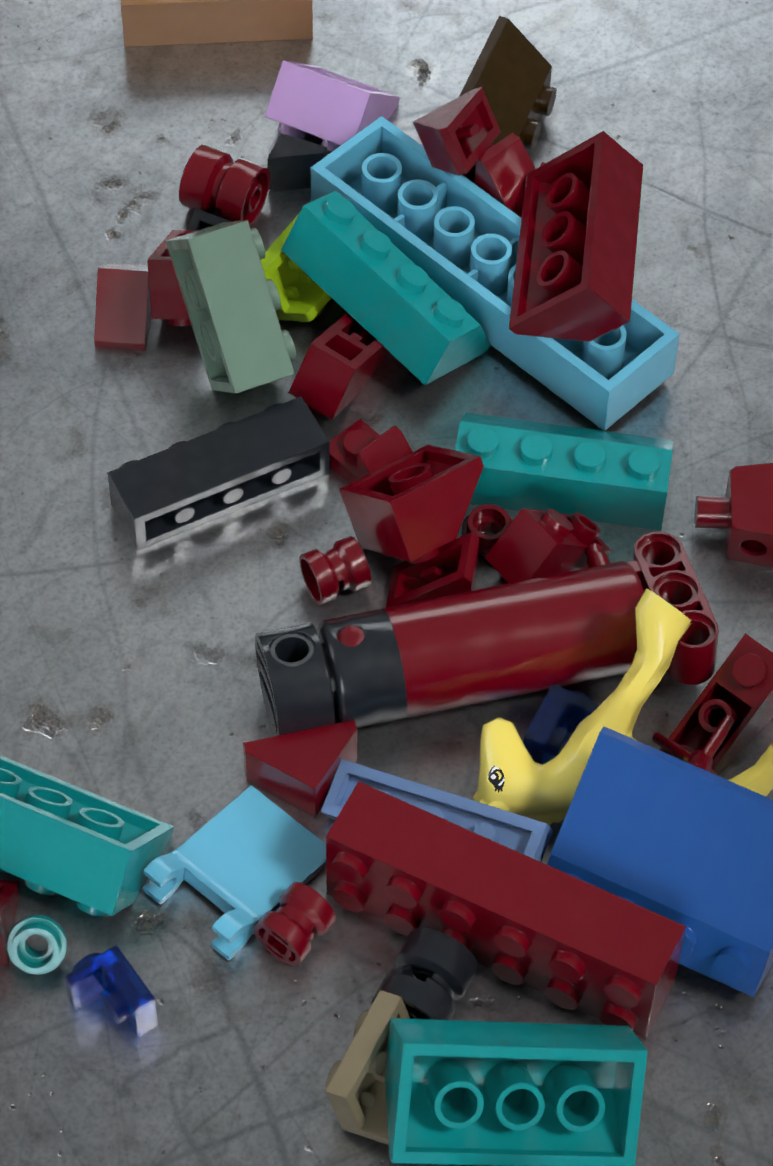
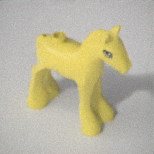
M646 588L635 608L637 651L631 667L616 690L593 713L579 723L560 753L544 764L534 762L512 722L498 717L484 724L480 738L478 787L473 799L489 806L546 823L549 826L553 822L560 823L564 820L599 732L605 726L634 739L632 737V729L639 712L669 668L678 642L691 625V620L660 596ZM773 742L755 765L728 780L766 797L773 789Z

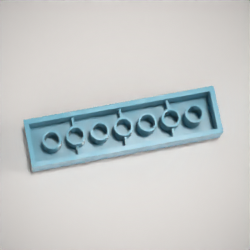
M383 116L311 167V202L334 191H337L343 198L350 201L361 215L380 232L387 235L401 252L414 264L421 267L452 299L464 307L465 311L482 326L489 343L602 430L608 429L674 374L680 334L633 299L630 321L620 328L612 330L590 342L517 335L509 330L522 218L465 176H458L432 167L424 147Z

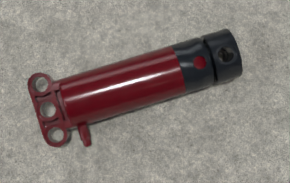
M650 532L642 535L636 541L633 561L631 562L620 561L610 563L602 547L599 544L592 543L585 549L588 568L327 619L319 623L317 631L311 622L256 633L255 652L270 728L273 736L351 720H355L357 728L626 674L633 663L637 651L635 608L646 588L660 596L691 620V625L678 642L671 664L666 672L678 683L698 685L710 679L715 671L719 633L718 624L682 543L678 538L669 533Z

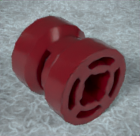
M352 536L336 541L332 549L326 553L314 549L301 554L299 557L304 582L311 597L319 606L334 601L340 590L345 591L348 589L357 592L371 585L372 578L367 559L361 546Z
M293 882L279 897L280 907L276 911H268L254 926V933L260 943L273 956L284 963L298 966L310 953L311 941L314 939V936L325 935L336 922V914L327 900L317 891L303 883Z

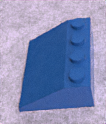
M604 726L599 732L547 865L686 926L679 964L754 997L773 964V800Z

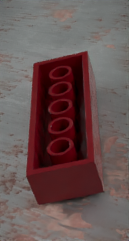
M359 781L326 835V894L332 896L334 901L343 908L352 912H361L363 910L384 920L391 929L405 936H408L415 928L438 930L465 945L474 954L479 964L490 968L501 980L513 985L523 983L545 993L546 997L559 1007L569 1010L578 1008L599 1018L604 1025L629 1026L635 1035L643 1039L647 1038L675 982L686 926Z

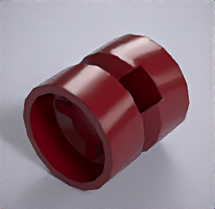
M200 145L192 153L184 168L179 186V201L185 207L193 210L196 208L210 214L218 210L220 218L231 222L248 220L251 227L265 205L270 186V172L268 168L244 159H238L233 163L230 154L207 145Z

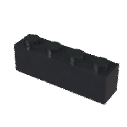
M300 396L285 403L273 404L264 411L237 422L225 423L216 430L189 441L177 442L168 449L143 459L128 461L119 468L107 472L111 505L138 551L329 474L330 441Z

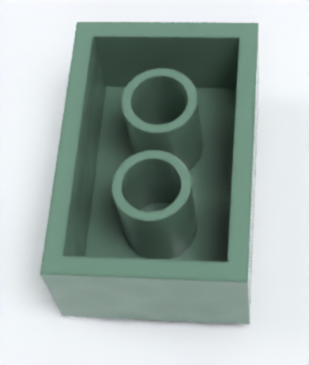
M248 220L224 222L167 240L168 251L211 389L236 394L295 374L291 361L296 360L295 346L287 330L282 331L278 321L276 310L281 309L280 297L274 282L271 279L266 280L260 260L265 258V248L256 228L250 229Z

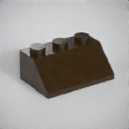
M499 16L459 97L473 89L482 87L501 131L492 144H497L511 133H514L521 139L525 149L533 150L540 134V119L542 115L549 116L551 114L557 89L550 86L551 64L509 18ZM476 163L468 173L463 174L474 184Z

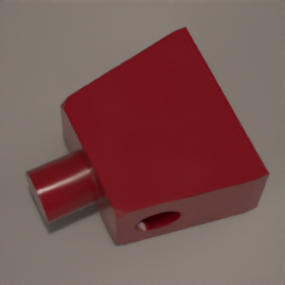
M773 463L735 466L729 472L725 497L696 496L695 528L725 529L726 556L733 561L773 568Z

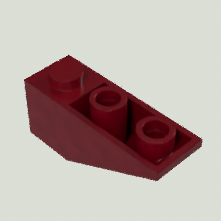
M746 633L668 737L691 753H694L697 750H703L726 715L733 716L734 724L712 757L713 764L711 768L718 775L773 718V652ZM660 748V751H662V752H664V753H667V754L673 756V755L670 754L669 752H667V751H665L664 749Z

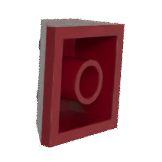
M426 445L340 488L342 499L361 548L381 553L384 556L402 559L410 564L422 563L437 556L439 547L457 538L484 467L481 456Z

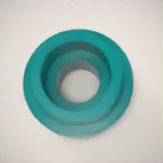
M31 915L19 920L13 926L7 940V951L11 961L20 970L30 974H45L57 968L63 961L67 951V937L60 924L52 918L43 915ZM32 935H41L47 940L49 946L45 950L37 951L29 946L27 939Z

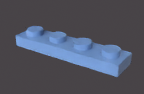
M344 759L340 761L321 809V813L336 820L359 781L542 862L553 833V829L546 823Z

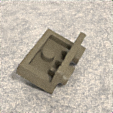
M380 990L371 1008L365 1010L358 1018L354 1029V1039L343 1059L337 1061L332 1066L327 1077L325 1093L343 1130L389 1145L385 1069L390 1018L410 1019L401 996Z

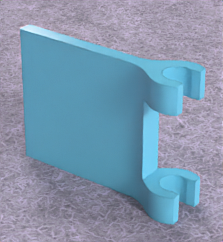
M251 785L176 850L159 856L150 862L144 869V875L151 881L143 887V891L158 904H162L175 893L183 880L189 883L225 913L212 926V930L219 936L211 942V947L224 958L230 960L245 946L254 933V926L268 911H276L280 907L279 897L293 882H300L306 885L326 867V843Z

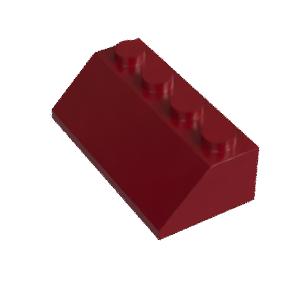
M604 131L529 172L526 176L509 330L514 334L590 342L612 330L620 328L630 321L643 164Z

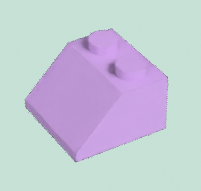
M283 60L264 117L280 122L278 131L289 136L305 140L307 133L322 138L321 146H325L327 150L333 152L379 117L383 116L388 120L397 108L401 97L315 65Z

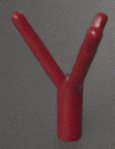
M726 715L703 750H697L694 753H691L661 733L653 734L652 741L676 758L719 776L711 768L713 764L712 757L734 724V717Z

